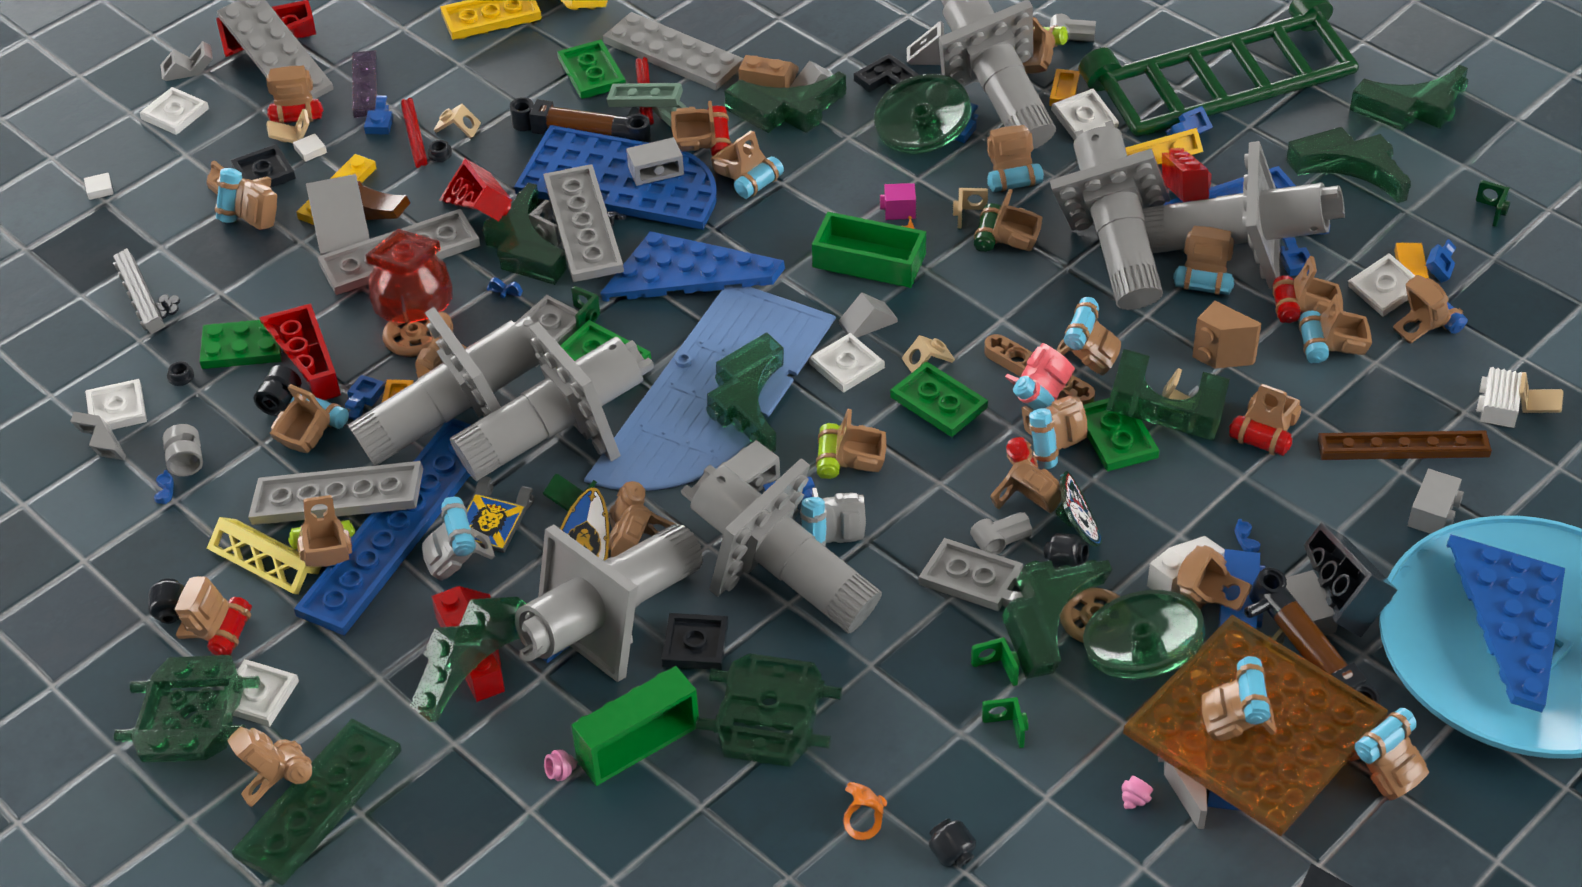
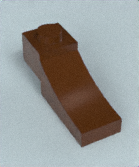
M358 181L366 220L398 219L410 205L406 195L382 193L363 186Z

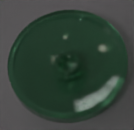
M940 74L918 75L896 84L883 95L875 109L874 123L880 139L889 148L909 154L926 153L944 147L963 132L970 120L971 103L966 89L957 80Z
M1166 590L1138 591L1118 597L1101 607L1088 621L1083 634V642L1089 661L1099 671L1116 678L1146 679L1169 673L1187 663L1203 644L1205 624L1199 607L1182 594Z

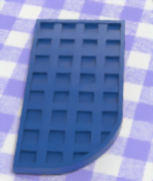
M550 125L514 186L515 194L550 201L543 174L592 164L607 211H615L628 216L704 230L717 201L716 182L712 172L704 162L689 152L681 151L684 175L636 186L628 168L626 148L647 144V142Z

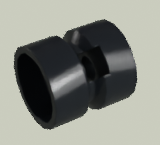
M273 366L254 394V403L262 412L277 417L281 411L286 410L293 398L288 389L289 385L292 384L301 388V378L295 371L286 366Z

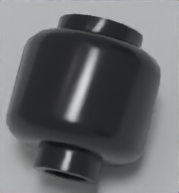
M1056 533L1052 536L1050 542H1046L1044 557L1048 559L1050 566L1055 570L1076 572L1081 569L1082 565H1086L1088 562L1089 545L1078 534Z
M170 578L162 579L154 584L149 590L148 609L150 615L165 624H171L179 620L180 618L175 611V607L184 586L177 580Z
M948 818L930 831L929 847L943 866L950 867L956 864L961 868L974 858L971 852L976 847V839L962 821H951Z

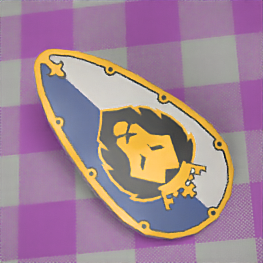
M589 488L571 506L560 529L582 546L589 549L601 560L605 561L609 558L610 525L608 510L600 491L597 488Z

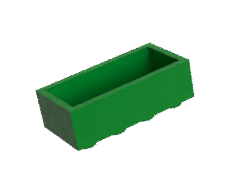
M827 212L812 243L813 268L909 288L912 287L926 255V231L833 212Z
M675 666L659 673L655 678L643 685L632 688L618 699L607 702L602 708L593 713L582 716L575 723L571 724L578 764L594 784L598 786L700 727L696 688Z

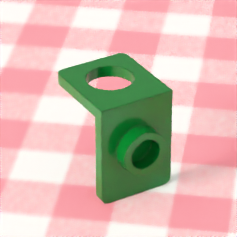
M1004 637L972 646L971 664L973 667L1001 660L1012 686L1018 685L1019 659L1016 652L1010 650ZM994 649L989 656L979 657L982 651Z
M1018 698L983 701L982 722L1013 720L1019 748H1024L1025 731H1028V718L1026 712L1021 713ZM995 707L1006 708L1005 711L1000 714L989 713V711Z

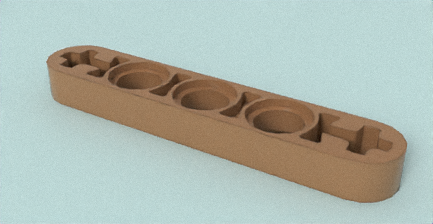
M999 334L988 336L985 339V356L1021 377L1027 366L1026 362L1033 352ZM1021 357L1024 361L1014 362L1011 358ZM1072 375L1067 382L1068 385L1061 390L1058 399L1075 396L1084 405L1094 402L1095 390L1088 383Z

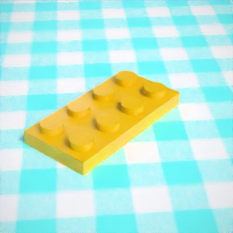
M465 0L440 6L442 17L452 40L463 39L468 36L484 34L489 31L542 19L536 0Z

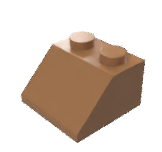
M745 55L739 67L740 92L786 99L790 91L789 87L794 82L799 67L788 61Z
M1214 301L1197 318L1192 357L1215 369L1253 365L1256 361L1261 323Z

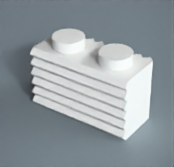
M1491 367L1488 377L1482 376L1479 392L1484 393V396L1479 395L1476 409L1477 412H1481L1480 422L1515 427L1520 404L1522 372L1517 373L1516 371L1512 372L1511 370L1506 371L1505 369L1500 370L1499 368Z

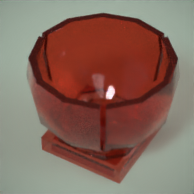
M397 229L365 255L367 264L374 266L368 276L371 304L377 315L387 321L405 323L406 319L401 295L404 298L408 323L428 319L425 312L433 307L437 312H442L446 309L453 298V288L445 262L435 255L441 250L438 240Z

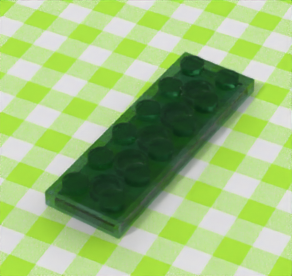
M352 718L311 763L312 775L309 780L303 784L293 783L233 848L231 852L234 859L283 886L402 751L400 743Z

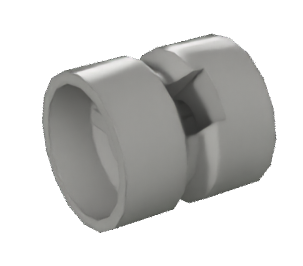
M177 424L168 428L163 434L168 471L177 476H189L198 472L203 465L198 430L188 424Z

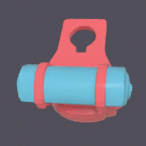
M1042 343L1027 360V366L1020 378L1010 374L1005 376L1014 385L1013 392L1020 401L1026 403L1033 410L1051 406L1052 402L1057 400L1059 393L1064 389L1075 370L1066 357L1047 344Z

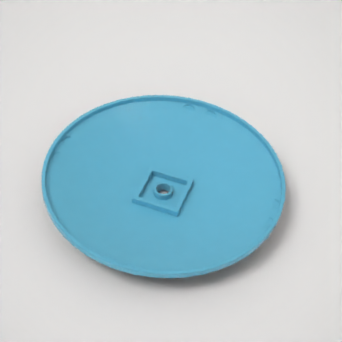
M1490 516L1465 520L1446 526L1418 541L1405 552L1389 574L1387 579L1398 591L1379 614L1381 640L1386 655L1404 686L1425 708L1443 722L1487 745L1534 757L1582 758V529L1562 522L1536 517ZM1450 534L1565 568L1547 700L1542 713L1510 703L1506 693V685L1499 676L1500 667L1495 655L1490 654L1483 637L1484 631L1477 622L1476 617L1478 614L1472 601L1468 600L1461 583L1462 577L1454 566L1456 560L1452 550L1446 546Z

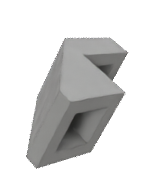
M202 41L190 57L173 49L160 65L162 79L170 81L200 75L213 59L211 45Z
M73 412L70 422L80 432L93 434L89 446L99 456L125 460L126 454L109 425L100 416Z

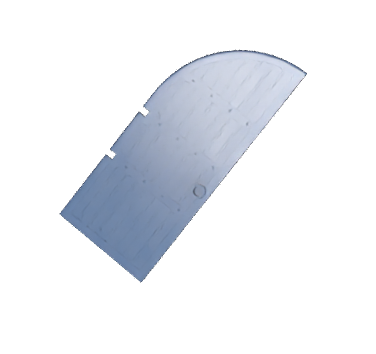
M742 284L725 285L724 290L719 293L614 437L621 456L611 462L603 453L585 477L584 482L591 483L595 480L597 482L596 486L619 490L626 482L635 481L639 482L645 491L677 487L699 480L704 474V469L709 465L717 469L720 464L727 462L753 441L765 423L763 419L758 417L761 415L768 418L794 381L793 378L787 375H798L835 321L836 316L752 287L742 288Z

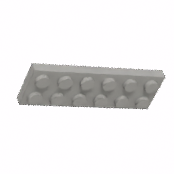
M237 0L217 11L219 19L266 78L270 69L304 65L305 69L310 72L313 81V90H311L313 99H317L333 90L332 82L266 0Z
M630 12L603 35V41L607 45L640 59L646 57L647 62L716 91L739 71V67L744 59L633 12Z
M590 164L543 174L573 282L624 272L622 259L593 165Z
M458 209L318 256L317 258L335 295L476 248L480 246V241L462 210Z
M421 461L258 478L248 518L251 525L305 520L303 500L331 495L333 498L336 517L415 509L417 507L423 466ZM317 504L312 507L311 512L316 514L317 518H322L323 513L327 511V506Z

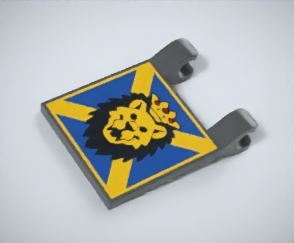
M484 476L478 480L475 493L466 508L467 519L471 528L490 538L494 551L505 553L526 510L534 502V496L531 495L533 490L530 487L522 486L516 503L490 497L493 492V485L490 484L492 479ZM475 538V541L478 542V544L481 547L485 548L484 544L479 539Z

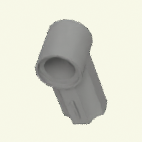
M1056 14L1051 18L1049 27L1052 25L1066 27L1068 40L1094 42L1096 21L1072 20L1065 14Z
M1019 512L995 522L987 518L982 519L973 525L970 534L981 550L997 555L1004 550L1007 544L1031 536L1032 527L1026 513Z

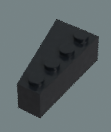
M1321 522L1304 544L1305 550L1313 569L1318 571V582L1320 587L1324 588L1327 593L1325 599L1328 606L1334 610L1333 618L1335 623L1362 637L1384 607L1390 603L1398 590L1347 537Z

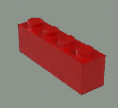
M309 0L272 7L296 39L316 35ZM219 17L216 18L225 58L244 50Z
M1170 148L1169 152L1162 153V177L1165 185L1183 202L1209 199L1212 174L1208 171V168L1190 153L1184 151V148Z
M466 158L439 199L444 203L479 210L497 221H500L502 216L508 214L512 201L490 172Z
M311 303L259 317L260 322L298 368L315 397L326 400L341 396L336 372Z
M457 586L431 596L436 619L476 702L505 692L490 594Z

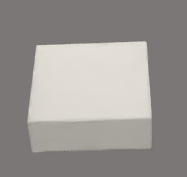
M316 134L293 142L294 149L305 162L327 153L326 146Z
M109 173L84 178L89 200L113 195Z

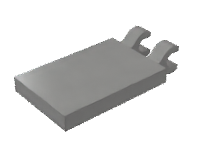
M944 538L920 574L919 585L999 611L1003 605L1012 614L1021 616L1026 609V605L1022 604L1026 598L1023 593L1034 596L1038 589V585L1034 584L1038 575L1033 572L1023 571V563ZM1014 585H1015V586H1017L1023 593H1021V592H1013V591H1011V590L1013 589V587H1014Z

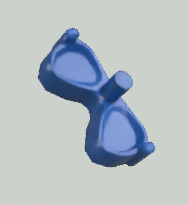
M496 277L490 280L486 288L487 291L500 292L501 298H505L506 294L520 297L523 292L517 282L513 281L506 285Z
M164 470V473L156 478L157 485L163 489L154 496L155 502L159 504H167L172 500L173 477L168 473V470Z
M1238 519L1234 532L1243 551L1258 552L1261 544L1256 540L1247 538L1252 531L1251 524Z

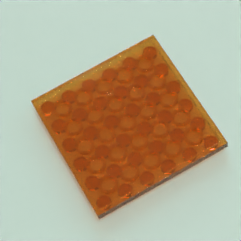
M1231 615L1124 725L1123 734L1274 833L1282 836L1356 753L1355 743L1366 732H1370L1386 719L1388 709L1236 616ZM1252 656L1259 658L1266 675L1264 681L1267 698H1269L1273 710L1276 733L1271 735L1262 724H1256L1244 730L1237 737L1235 736L1224 741H1214L1208 734L1204 723L1202 695L1237 679V664L1244 657Z

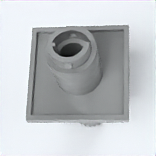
M941 0L944 6L943 16L952 32L939 37L942 84L950 92H957L966 85L979 82L984 92L987 93L1004 127L1025 125L1032 133L1033 149L1044 145L1054 136L1056 127L1022 64L1033 57V6L1031 2L1024 0L995 13L988 0Z
M1113 120L1105 122L1106 126L1093 128L1086 132H1083V130L1076 131V139L1073 146L1080 171L1049 181L1072 231L1085 230L1091 225L1095 226L1116 305L1122 309L1133 310L1152 305L1163 294L1145 228L1146 223L1142 208L1164 205L1165 202L1171 200L1152 148L1127 156L1121 131L1114 127Z
M1260 141L1249 142V153L1244 156L1248 174L1244 175L1243 193L1142 208L1152 253L1184 250L1187 234L1192 230L1193 226L1214 227L1231 231L1234 244L1249 243L1254 253L1256 264H1260L1261 278L1266 279L1269 289L1273 288V281L1280 276L1281 238L1328 233L1330 219L1345 218L1343 195L1339 185L1325 187L1323 183H1314L1276 189Z
M433 307L426 311L425 314L430 321L426 326L434 339L439 337V340L436 341L440 349L437 351V354L443 363L348 424L373 465L380 464L472 407L478 417H485L499 409L501 406L493 393L539 364L535 355L537 352L530 342L533 336L529 327L535 324L532 319L526 316L516 323L510 320L464 349L437 310Z
M537 322L529 327L533 336L530 342L534 350L541 356L538 362L545 379L522 392L519 397L450 438L452 447L471 477L478 481L533 446L553 437L573 424L587 440L590 438L593 440L592 443L600 455L604 453L612 462L621 455L602 406L643 382L642 375L654 369L652 360L649 357L644 360L633 340L624 344L618 337H614L574 361L545 328Z
M802 458L763 494L759 493L725 465L717 469L711 465L707 466L700 480L692 488L686 485L681 490V494L691 501L690 508L723 534L709 589L717 597L725 590L731 591L738 583L739 577L744 572L750 573L759 563L780 581H784L848 634L861 626L878 604L882 591L817 541L815 536L794 520L799 513L797 509L798 504L804 497L802 493L803 488L809 480L807 474L810 465Z
M673 524L619 555L603 561L557 526L552 525L546 528L539 596L521 606L515 615L516 629L521 641L525 645V648L520 650V658L525 661H532L538 657L547 659L571 646L616 682L626 678L635 608L640 603L701 568V564H703V551L697 537L694 536V533L689 528H685L684 525Z

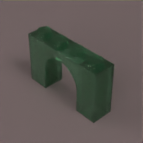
M1123 349L1106 410L1214 441L1221 421L1230 379L1203 371L1196 394L1193 397L1183 400L1166 398L1153 391L1146 382L1145 373L1150 356Z

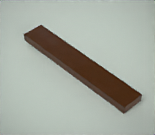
M1486 430L1319 433L1317 439L1321 460L1490 457L1492 451Z

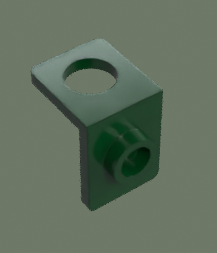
M1481 180L1476 201L1497 207L1492 226L1496 227L1501 215H1507L1510 201H1507L1510 188ZM1492 189L1497 193L1498 197L1495 199L1487 198L1484 195V190Z
M573 286L571 288L573 305L580 309L575 315L578 330L588 320L596 322L600 315V306L597 294ZM579 295L587 298L588 302L586 304L581 302Z
M555 474L545 488L543 495L569 512L571 506L585 491H582L559 474ZM593 480L585 491L589 488H594L597 482Z

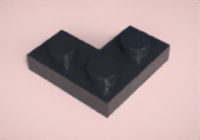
M888 54L855 72L854 82L868 92L888 82L900 92L905 93L921 84V75Z

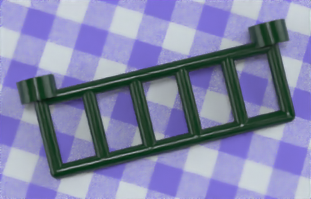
M1293 0L1289 6V13L1292 17L1125 65L1119 63L1111 49L1105 47L1097 48L1083 57L1079 63L1078 70L1090 89H1094L1096 92L1106 91L1133 135L1139 137L1170 128L1180 123L1178 118L1180 115L1200 106H1203L1207 116L1215 115L1355 74L1359 70V64L1328 22L1333 14V6L1328 0ZM1300 29L1306 32L1317 30L1339 63L1313 71L1287 33ZM1273 38L1298 75L1271 83L1245 45ZM1231 50L1255 85V88L1228 95L1203 57ZM1189 62L1213 100L1185 108L1160 69ZM1146 74L1170 112L1141 120L1118 84V81Z

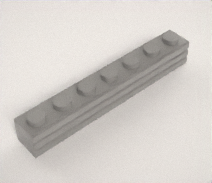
M128 248L115 254L113 257L116 262L113 264L119 271L118 275L123 281V286L126 290H129L126 293L130 300H133L131 304L137 310L135 313L138 318L142 320L140 324L143 329H147L150 334H153L166 327L138 265Z

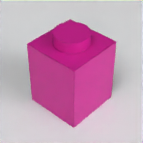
M915 183L884 184V195H880V210H885L886 220L908 219L909 216L912 219H916Z

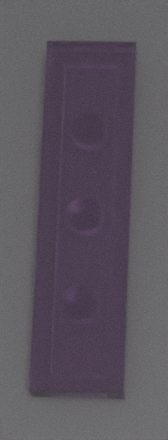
M376 50L352 53L354 118L367 117L368 111H375Z

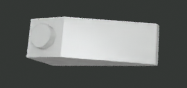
M1206 536L1170 547L1150 563L1147 586L1170 602L1181 592L1180 587L1177 585L1180 566L1186 556L1197 545L1202 547L1204 545L1209 546L1223 557L1225 550Z

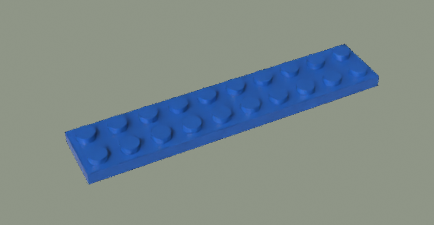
M453 418L441 426L414 460L421 461L423 466L417 507L415 509L371 513L351 537L352 553L349 554V560L326 568L294 608L297 617L341 635H346L441 514V505L444 499L455 496L471 476L461 463L450 441L452 436L471 424Z

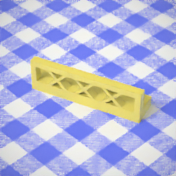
M219 517L207 549L293 594H299L307 573L319 574L321 567L306 566L305 562L300 560L297 550H293V548L237 519ZM224 532L229 534L232 545L226 549L218 546ZM245 545H250L253 557L248 560L243 559L240 549ZM271 556L275 569L267 572L264 569L262 559ZM290 567L298 570L293 584L287 582L284 570Z

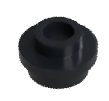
M444 140L433 141L427 151L428 157L436 162H444L452 156V148Z
M175 362L168 368L167 379L172 385L184 386L194 378V370L186 362Z

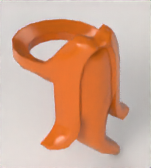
M849 782L845 791L851 793L854 800L844 814V828L854 839H871L881 829L883 809L887 805V800L881 795L876 796L870 788L864 785ZM862 805L874 809V825L868 831H856L850 824L851 815Z

